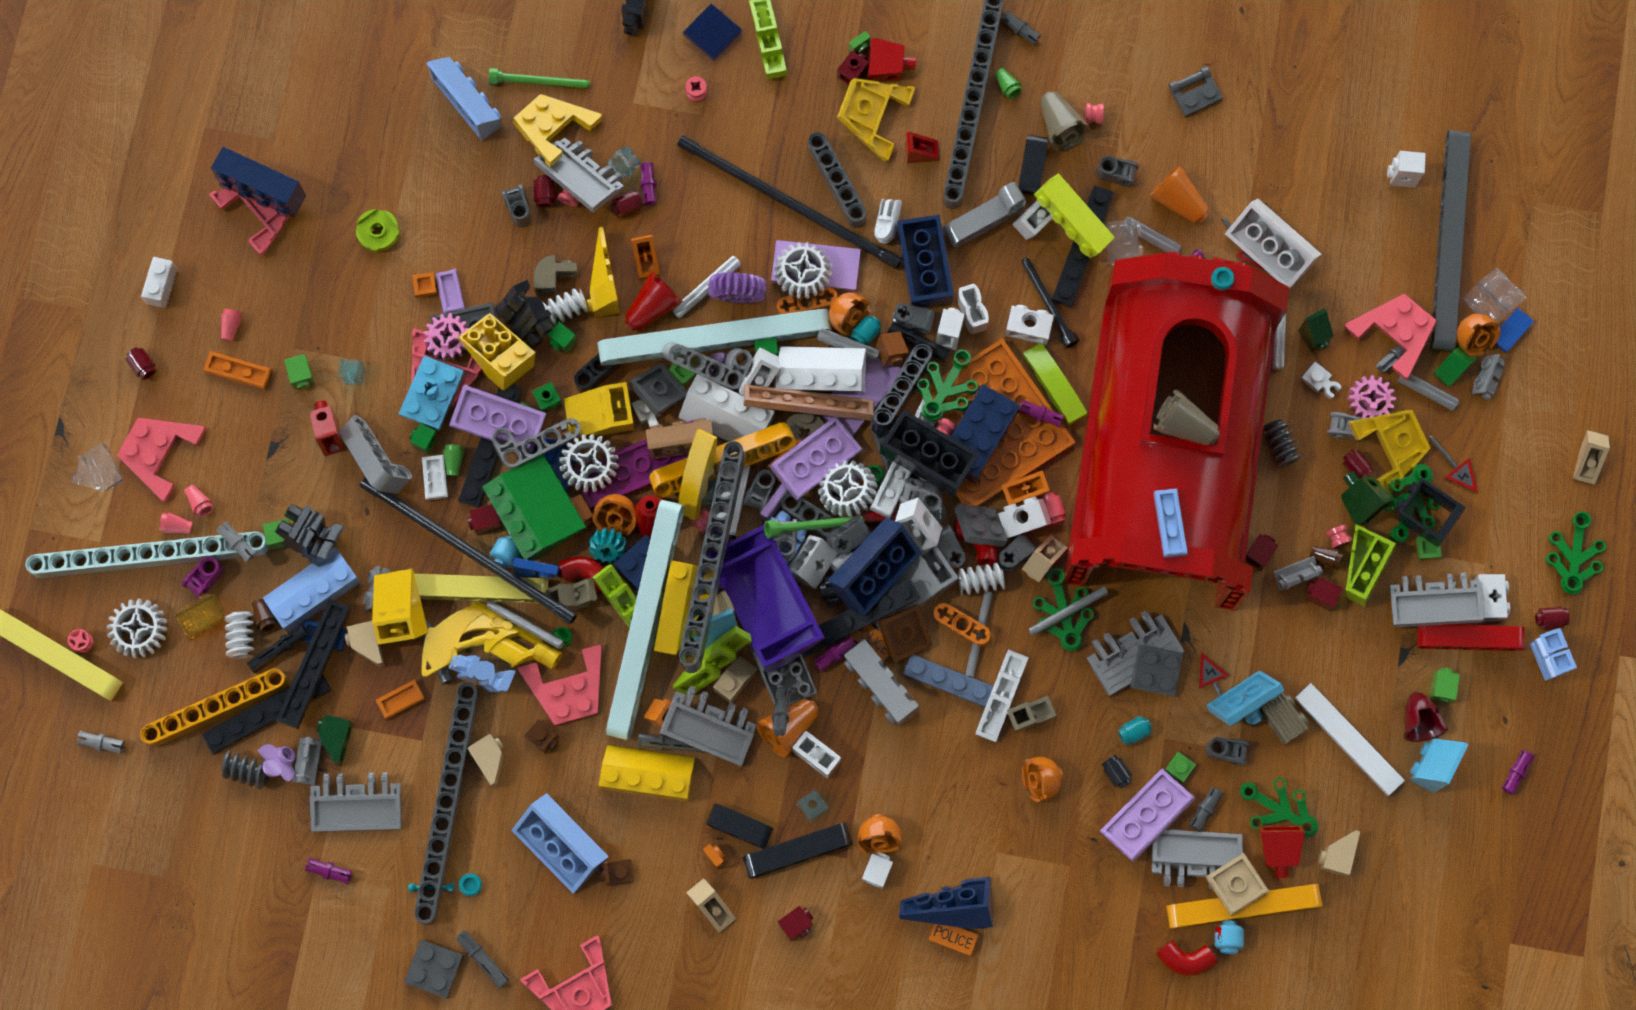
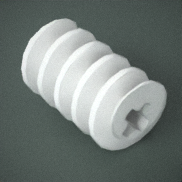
M572 289V296L564 292V299L557 295L556 303L549 298L548 306L543 302L545 310L548 309L552 314L548 321H551L554 326L557 325V318L565 322L564 315L572 319L573 311L578 316L581 315V308L586 313L588 312V306L581 289L580 293L576 289Z
M994 563L992 569L989 564H985L984 571L979 565L976 566L975 572L972 567L967 568V573L962 568H959L958 583L961 596L963 590H966L967 594L971 595L972 588L975 589L977 594L980 592V587H983L985 592H988L990 585L994 591H997L998 584L1001 585L1003 590L1005 589L1003 570L999 567L998 563Z
M233 612L225 617V621L229 623L225 626V629L229 631L225 638L230 640L225 644L226 648L230 649L226 651L227 657L233 659L254 657L248 655L249 651L254 650V647L248 646V643L253 642L254 639L247 637L248 634L254 633V630L247 628V626L254 624L253 621L247 620V617L253 616L252 612Z

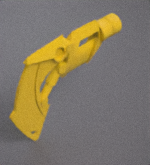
M474 601L471 602V606L452 614L435 628H428L423 647L422 676L428 677L448 666L453 656H457V652L473 646L484 645L486 653L491 652L511 664L512 668L534 659L553 670L559 663L562 652L546 644L541 638L520 626L507 621L506 618L488 609L486 604ZM478 630L487 631L483 635L460 642L463 634ZM520 636L534 644L535 647L528 650L511 639ZM427 662L431 667L429 670H426Z

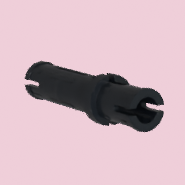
M892 322L887 332H902L917 340L915 341L901 334L907 346L910 344L916 347L922 342L938 350L931 349L932 356L943 360V362L946 361L951 351L915 333L914 329L911 328L909 330L895 322Z
M302 624L299 625L295 630L287 635H282L279 641L248 661L247 665L256 674L286 651H292L296 644L310 636L309 632Z

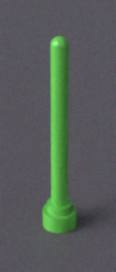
M499 68L489 69V85L514 82L588 88L590 86L588 80L508 74L499 71Z
M853 517L781 524L776 520H770L765 522L764 532L768 539L777 538L784 532L841 527Z

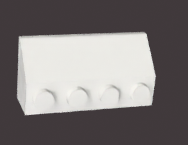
M1259 199L1252 201L1225 233L1227 237L1276 280L1290 288L1322 255Z
M780 347L778 356L780 369L776 374V388L806 391L865 392L866 348Z
M697 374L687 392L679 419L685 422L698 418L711 420L713 435L730 442L770 427L775 419V411L766 408L743 406L742 395Z

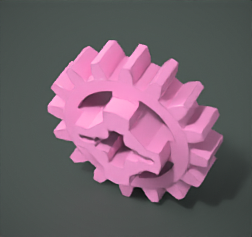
M449 313L447 318L440 314L439 320L433 317V325L427 323L426 326L429 331H424L423 333L427 337L424 343L429 345L428 351H434L436 358L442 355L443 360H446L447 356L454 360L455 354L462 356L461 350L467 349L458 338L469 329L466 328V321L461 322L460 316L453 319L452 313ZM454 326L458 327L461 333H459V331H455ZM449 332H450V335H451V336H448V338H447V340H446V342H445L444 337H447V334H449ZM433 340L440 342L441 348L436 346Z
M1371 375L1369 380L1365 376L1362 377L1361 383L1355 381L1354 387H1351L1349 393L1352 395L1347 398V401L1352 402L1349 409L1355 408L1356 410L1353 414L1354 416L1360 414L1363 418L1390 414L1389 411H1392L1394 405L1391 403L1396 400V397L1391 396L1394 389L1388 390L1387 388L1390 384L1389 382L1381 383L1382 377L1376 381L1374 380V375ZM1367 387L1365 392L1359 393L1362 388ZM1384 405L1381 410L1376 411L1377 406Z

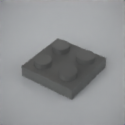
M662 362L635 377L628 384L655 416L684 400L688 392Z
M957 504L954 510L965 542L1004 547L1007 538L996 508Z
M1139 644L1130 688L1174 697L1183 653Z
M420 940L404 983L447 999L463 955Z

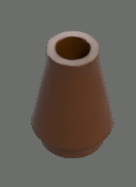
M1313 545L1310 557L1314 556L1316 561L1330 569H1339L1344 555L1339 549Z
M264 599L253 601L251 605L254 611L256 628L260 629L262 633L274 630L277 627V619L266 605Z

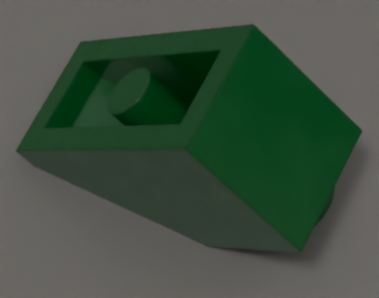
M1325 308L1308 316L1298 330L1311 352L1316 349L1319 351L1326 349L1330 346V341L1334 337Z
M324 714L323 720L320 719L317 725L318 736L332 761L337 766L342 767L353 723L350 720Z

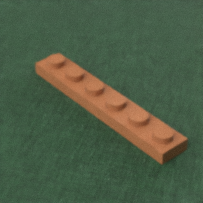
M746 384L743 390V406L872 421L874 415L873 399Z

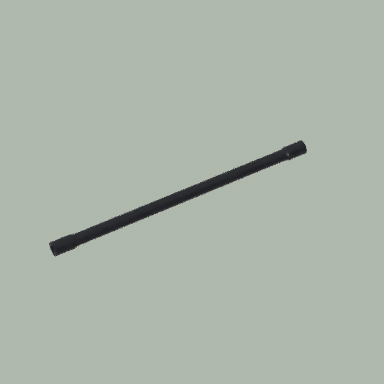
M682 135L677 143L679 148L698 156L873 255L896 270L902 258L862 238L701 147L688 137Z
M366 477L362 480L360 488L401 512L553 612L554 615L569 625L576 620L577 613L565 605L553 600L395 495L376 490L371 486Z

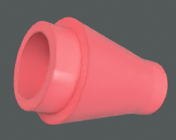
M224 309V312L221 313L220 339L234 340L242 320L240 311Z
M190 485L185 489L184 493L195 515L205 517L212 512L213 502L195 485Z
M170 512L168 514L162 513L159 530L164 531V533L191 534L193 522Z

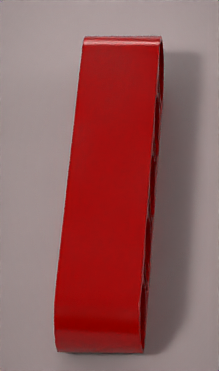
M1454 624L1417 626V648L1524 651L1525 627Z

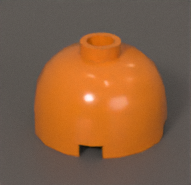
M845 293L838 296L830 304L829 320L831 325L842 335L850 337L852 330L865 316L870 315V310L867 309L870 302L856 293Z
M1479 313L1472 314L1460 322L1456 333L1457 343L1468 356L1478 357L1485 354L1483 350L1487 347L1492 348L1496 344L1501 329L1498 327L1499 324L1490 316Z
M610 494L601 498L596 504L593 513V523L596 525V529L602 531L605 527L611 531L614 528L616 533L622 532V535H629L636 525L635 505L630 499L620 494Z
M1047 757L1026 759L1025 762L1027 764L1022 766V780L1025 790L1030 788L1032 795L1029 797L1035 802H1042L1053 798L1061 788L1063 780L1061 768Z
M883 814L873 815L865 820L858 830L857 845L859 850L868 854V850L876 851L875 855L878 852L885 855L899 850L898 846H902L900 827L896 821Z

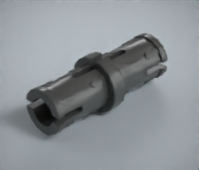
M1008 10L1003 14L1004 18L1001 17L1000 22L1011 28L1015 35L1022 36L1031 45L1037 43V38L1039 39L1041 34L1030 28L1026 21H1021Z
M1211 787L1203 802L1197 806L1199 809L1188 825L1201 832L1209 817L1215 813L1214 809L1224 794L1220 790Z

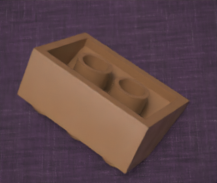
M698 418L693 420L692 423L685 424V422L679 421L672 423V426H651L650 429L646 430L651 460L688 455L698 429L713 435L711 420Z

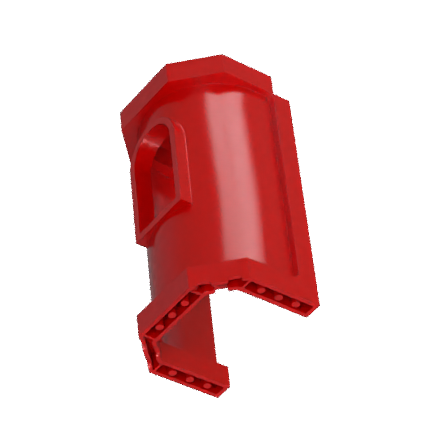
M1174 251L1115 260L1108 280L1105 306L1102 311L1063 583L1085 586L1093 568H1099L1101 564L1109 563L1111 567L1128 568L1217 583L1215 608L1236 611L1250 594L1253 567L1245 564L1274 338L1276 329L1287 311L1290 287L1253 266H1247L1244 262H1235L1233 264L1219 258L1208 260L1203 259L1199 255L1183 256L1181 253ZM1219 267L1229 268L1234 274L1232 286L1225 291L1217 290L1211 284V276ZM1186 325L1202 326L1212 331L1221 340L1226 353L1217 431L1220 434L1215 444L1207 446L1189 440L1150 434L1163 341L1173 330ZM1177 489L1188 552L1187 556L1164 558L1154 491Z

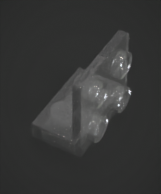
M1136 219L1105 223V227L1115 237L1107 245L1109 265H1114L1115 260L1143 256V247L1139 245L1138 236H1141V225L1137 223Z
M1495 268L1466 294L1463 300L1476 313L1488 315L1499 324L1527 297L1503 272Z

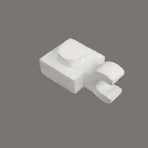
M641 399L632 403L641 424L647 422L649 427L659 425L656 418L661 416V414L655 416Z

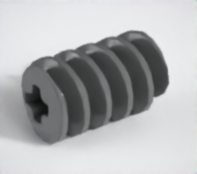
M1283 419L1272 421L1264 425L1262 429L1263 431H1268L1265 434V438L1271 439L1268 442V446L1274 447L1271 450V454L1277 455L1274 458L1275 463H1280L1277 468L1295 463L1302 457V454L1294 453L1299 449V446L1291 445L1296 441V438H1288L1293 431L1285 430L1290 423H1283Z
M231 750L227 751L221 768L223 778L228 779L230 777L234 782L239 779L241 784L247 782L250 787L256 784V788L260 790L269 780V776L264 773L262 768L264 761L257 766L256 758H253L251 763H248L247 755L241 761L240 753H236L234 758H232Z

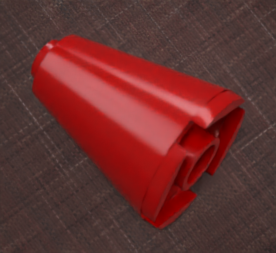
M654 272L648 276L625 314L627 319L625 323L633 331L636 328L641 331L683 302L659 277L654 279L656 277Z
M647 495L635 504L636 525L634 529L639 535L643 537L647 535L651 538L659 503L665 499Z

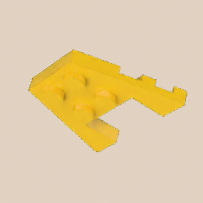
M854 78L850 81L837 118L882 161L887 162L895 143L876 135L888 99L890 98L904 106H908L915 87L898 86V84L892 83L883 84L877 81Z
M540 94L514 117L513 124L526 140L534 145L535 151L538 155H542L546 165L551 167L562 157L563 151L549 141L572 120L591 131L602 121V114Z
M1413 410L1348 422L1355 440H1360L1372 432H1376L1393 468L1376 480L1390 494L1393 492L1389 489V482L1396 478H1404L1408 471L1414 468L1430 449Z

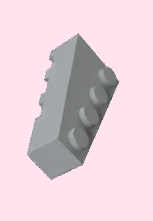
M865 639L844 655L846 659L844 665L851 673L855 671L860 678L857 681L864 690L869 688L873 693L871 699L878 708L884 707L887 711L885 717L892 725L896 723L900 727L920 711L916 701L911 700L907 690L897 682L894 674L887 666H884L881 658Z

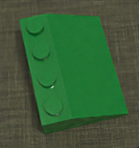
M544 454L499 475L482 486L525 560L537 561L587 528Z

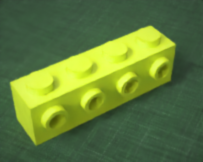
M1059 173L1050 178L1034 194L1038 203L1049 211L1052 219L1064 228L1066 235L1079 245L1080 251L1089 258L1099 254L1115 238Z

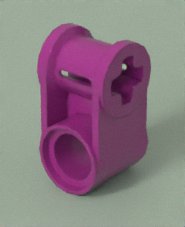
M205 557L184 578L181 585L184 588H189L196 594L195 597L197 599H201L222 576L223 566L216 559ZM214 563L216 566L215 570L212 573H207V567Z

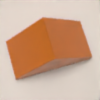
M652 235L631 239L639 279L648 277L652 272L655 275H659L660 271Z
M1043 470L1001 485L1008 505L1015 503L1016 505L1024 504L1023 500L1035 496L1038 499L1050 492Z

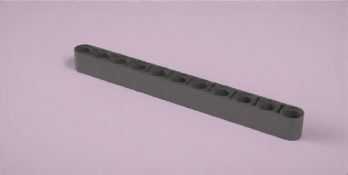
M984 0L944 188L943 203L949 209L958 208L962 202L1003 0ZM995 1L998 3V5L992 6L989 4V2ZM991 20L994 22V24L988 25L985 23V21ZM987 39L990 43L983 44L981 40ZM983 58L986 62L979 63L977 59ZM978 77L982 79V82L977 83L972 79ZM976 97L978 101L972 102L968 98ZM972 116L974 120L967 121L964 117ZM967 135L970 137V140L964 141L960 137ZM959 154L964 155L966 159L958 160L956 156ZM959 174L962 178L955 180L952 178V175ZM954 193L958 198L955 200L950 199L948 195Z
M1448 130L1445 140L1432 317L1436 319V325L1431 333L1430 340L1431 349L1452 352L1455 348L1471 139L1470 132Z
M736 441L727 443L723 450L680 649L679 659L683 670L688 673H695L702 666L743 473L745 454L742 445ZM733 452L739 453V455L736 457L730 456V454ZM729 472L735 473L732 477L725 476ZM725 492L731 493L728 497H721ZM721 512L727 513L722 518L717 517V515ZM715 533H722V536L719 538L712 537ZM711 553L718 554L716 558H708V555ZM708 573L713 574L711 579L703 578ZM703 594L709 595L706 600L699 599ZM698 615L705 616L701 621L694 620ZM693 636H700L697 642L690 641ZM689 657L696 658L693 663L685 662Z
M469 682L461 684L456 694L415 906V918L424 925L433 924L438 917L469 755L467 748L471 744L478 708L479 691L475 685ZM467 689L474 690V695L470 699L463 698V693ZM467 710L470 712L467 720H459V714L462 711ZM457 733H465L464 741L455 742V735ZM454 754L461 755V761L458 764H451L450 762ZM448 777H457V782L454 786L446 785ZM445 798L453 799V804L450 808L445 809L442 807V802ZM441 820H448V828L444 831L438 830V823ZM437 842L444 843V850L440 853H435L433 850ZM433 864H439L440 871L436 875H430L429 869ZM434 886L436 889L435 895L427 898L425 896L426 888ZM429 908L431 910V917L427 920H422V910Z

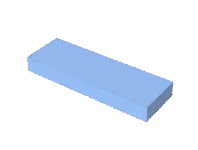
M1177 489L1154 491L1164 558L1187 556L1188 552Z

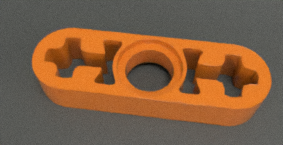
M824 287L823 292L817 289L818 299H822L819 300L820 305H817L816 297L809 293V298L813 300V305L809 308L801 305V300L806 298L805 294H801L799 299L797 294L791 297H782L777 302V313L780 315L828 309L831 302L837 298V292L831 287ZM826 293H828L829 296H833L830 302H827L826 299H822L824 298ZM794 300H797L799 310H796V306H793L795 305ZM784 303H787L788 306H792L789 308V312H785V309H781L783 308Z
M941 603L935 607L934 617L941 625L979 647H984L990 643L992 638L990 630L983 624L947 603ZM948 609V614L954 618L952 625H950L951 620L944 616L941 619L940 611L944 612ZM961 619L969 622L968 628L963 631L958 630L956 627L957 622ZM973 625H976L974 630L978 633L985 631V640L981 638L978 641L977 635L971 632Z

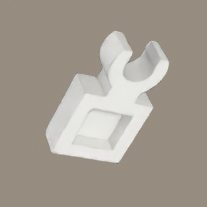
M1316 362L1300 379L1317 393L1320 389H1323L1325 396L1329 399L1335 396L1330 392V388H1335L1337 391L1341 389V385L1338 382H1331L1329 380L1332 374Z

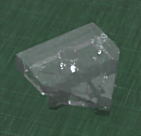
M104 443L95 446L84 453L83 456H78L79 464L75 476L73 475L71 479L73 483L101 491H106L123 482L119 470Z

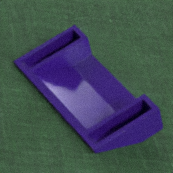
M764 525L728 542L720 583L726 591L744 630L751 634V644L766 674H769L787 665L822 641L824 636L774 538L768 539L766 537ZM711 553L708 555V558H716L718 554Z

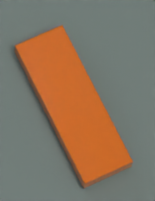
M210 351L203 369L204 373L266 390L272 374L271 368Z

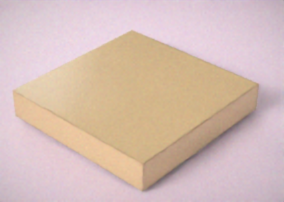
M1244 853L1205 877L1230 916L1269 892Z

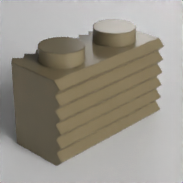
M1282 692L1277 698L1266 702L1259 709L1282 744L1286 745L1308 729L1306 725L1308 720L1301 712L1298 714L1295 710L1293 699L1288 694L1284 695Z

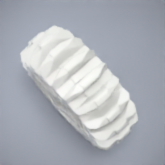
M808 241L805 246H801V243L798 242L796 248L790 244L789 251L783 249V256L778 255L777 257L779 263L774 265L777 270L774 272V275L778 278L777 284L782 285L783 292L789 289L790 297L797 293L798 299L801 298V294H805V297L808 299L809 293L817 296V289L823 292L824 285L829 284L828 278L832 277V272L829 270L832 269V264L828 263L829 256H824L823 249L817 251L818 246L816 244L812 248L809 247ZM801 257L799 261L791 262L792 260ZM808 258L814 260L820 268L810 264ZM805 263V271L803 272V276L801 277L800 271L802 270ZM786 273L795 276L798 279V283L791 280ZM808 279H815L812 282L805 283Z
M583 434L582 441L575 437L573 438L575 445L569 442L566 444L569 450H562V454L566 457L560 458V463L564 464L560 466V471L565 472L563 478L569 479L568 485L572 486L576 483V490L584 486V492L587 493L588 487H592L593 492H596L597 485L601 489L605 488L604 481L608 484L612 483L609 476L616 477V472L612 469H618L619 465L615 463L618 460V455H612L615 452V448H608L610 446L609 441H605L602 444L603 437L599 436L596 441L594 434H591L590 439L586 440V436ZM591 448L586 454H576L582 449ZM598 451L605 455L607 459L606 467L597 460ZM592 459L594 465L590 464L585 469V462H589ZM572 460L581 466L579 476L571 468ZM593 472L600 474L595 478L586 479Z
M844 460L842 466L836 463L835 469L828 467L830 473L823 474L825 479L819 482L821 489L818 491L821 496L820 500L822 504H825L826 510H831L833 515L839 513L842 518H844L846 513L849 517H852L855 512L857 515H860L861 509L868 511L867 504H872V497L877 495L875 491L877 489L876 478L874 474H871V470L868 467L865 468L862 463L857 465L854 460H852L850 465ZM855 477L862 479L864 481V486H860L859 483H856ZM832 492H836L841 500L837 501L832 498Z
M138 599L136 605L133 600H129V606L121 603L122 610L114 609V613L117 616H110L109 620L113 624L107 625V629L112 631L107 634L110 639H113L111 645L117 646L116 651L119 653L124 651L126 657L132 653V657L137 658L139 652L142 657H146L147 650L154 654L153 647L161 648V644L158 641H165L166 637L162 633L168 632V628L163 626L167 623V620L162 618L164 612L158 611L159 607L156 604L151 606L149 600L143 604V600ZM143 612L151 615L154 626L144 622ZM133 614L132 619L129 622L124 623V621L130 615ZM138 624H139L142 628H141V629H137V633H136L133 629H134V628H138ZM121 631L130 633L132 645L124 642ZM151 634V636L145 642L142 643L143 638L146 635Z

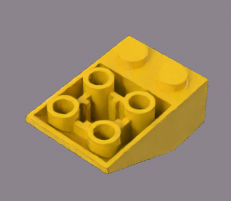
M491 313L483 317L458 338L486 376L503 391L534 367L535 351Z
M626 382L605 385L564 398L567 419L572 418L580 423L581 430L577 437L578 439H582L583 434H585L586 438H590L591 434H594V437L635 430ZM568 425L569 432L574 434L576 427Z
M413 568L374 575L372 624L377 645L415 639L428 633Z

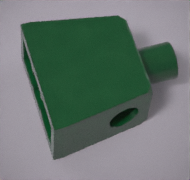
M1352 471L1343 477L1349 488L1341 494V499L1355 525L1368 524L1395 501L1394 497L1371 475L1359 479L1355 472Z

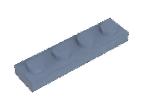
M915 655L910 656L903 674L905 677L984 708L994 687Z

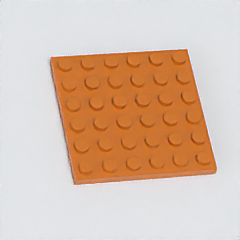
M1003 338L972 357L970 365L961 370L953 386L965 384L968 380H974L978 384L977 392L982 384L1016 402L1020 407L1022 401L1025 400L1040 407L1042 405L1046 406V409L1053 411ZM949 373L941 377L943 383L946 380ZM931 383L929 386V391L934 400L937 395V391L935 389L934 383ZM972 385L968 386L969 389H975ZM917 392L912 395L904 410L915 416L923 399L922 394ZM977 392L974 395L963 393L947 397L942 404L956 401L959 397H965L968 400L969 407ZM963 402L958 403L959 406H965ZM953 410L945 412L942 418L958 426L966 411L959 412ZM1018 413L977 483L974 484L966 479L956 498L960 504L980 506L1003 491L1001 485L1027 476L1075 445L1076 442L1062 422L1058 428L1044 421L1038 422L1036 418Z

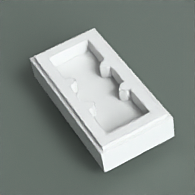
M444 455L422 457L426 501L448 499Z

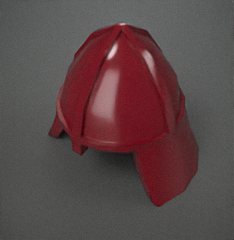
M1413 692L1409 696L1405 707L1404 739L1410 742H1422L1443 735L1448 731V728L1439 714V709L1425 694Z

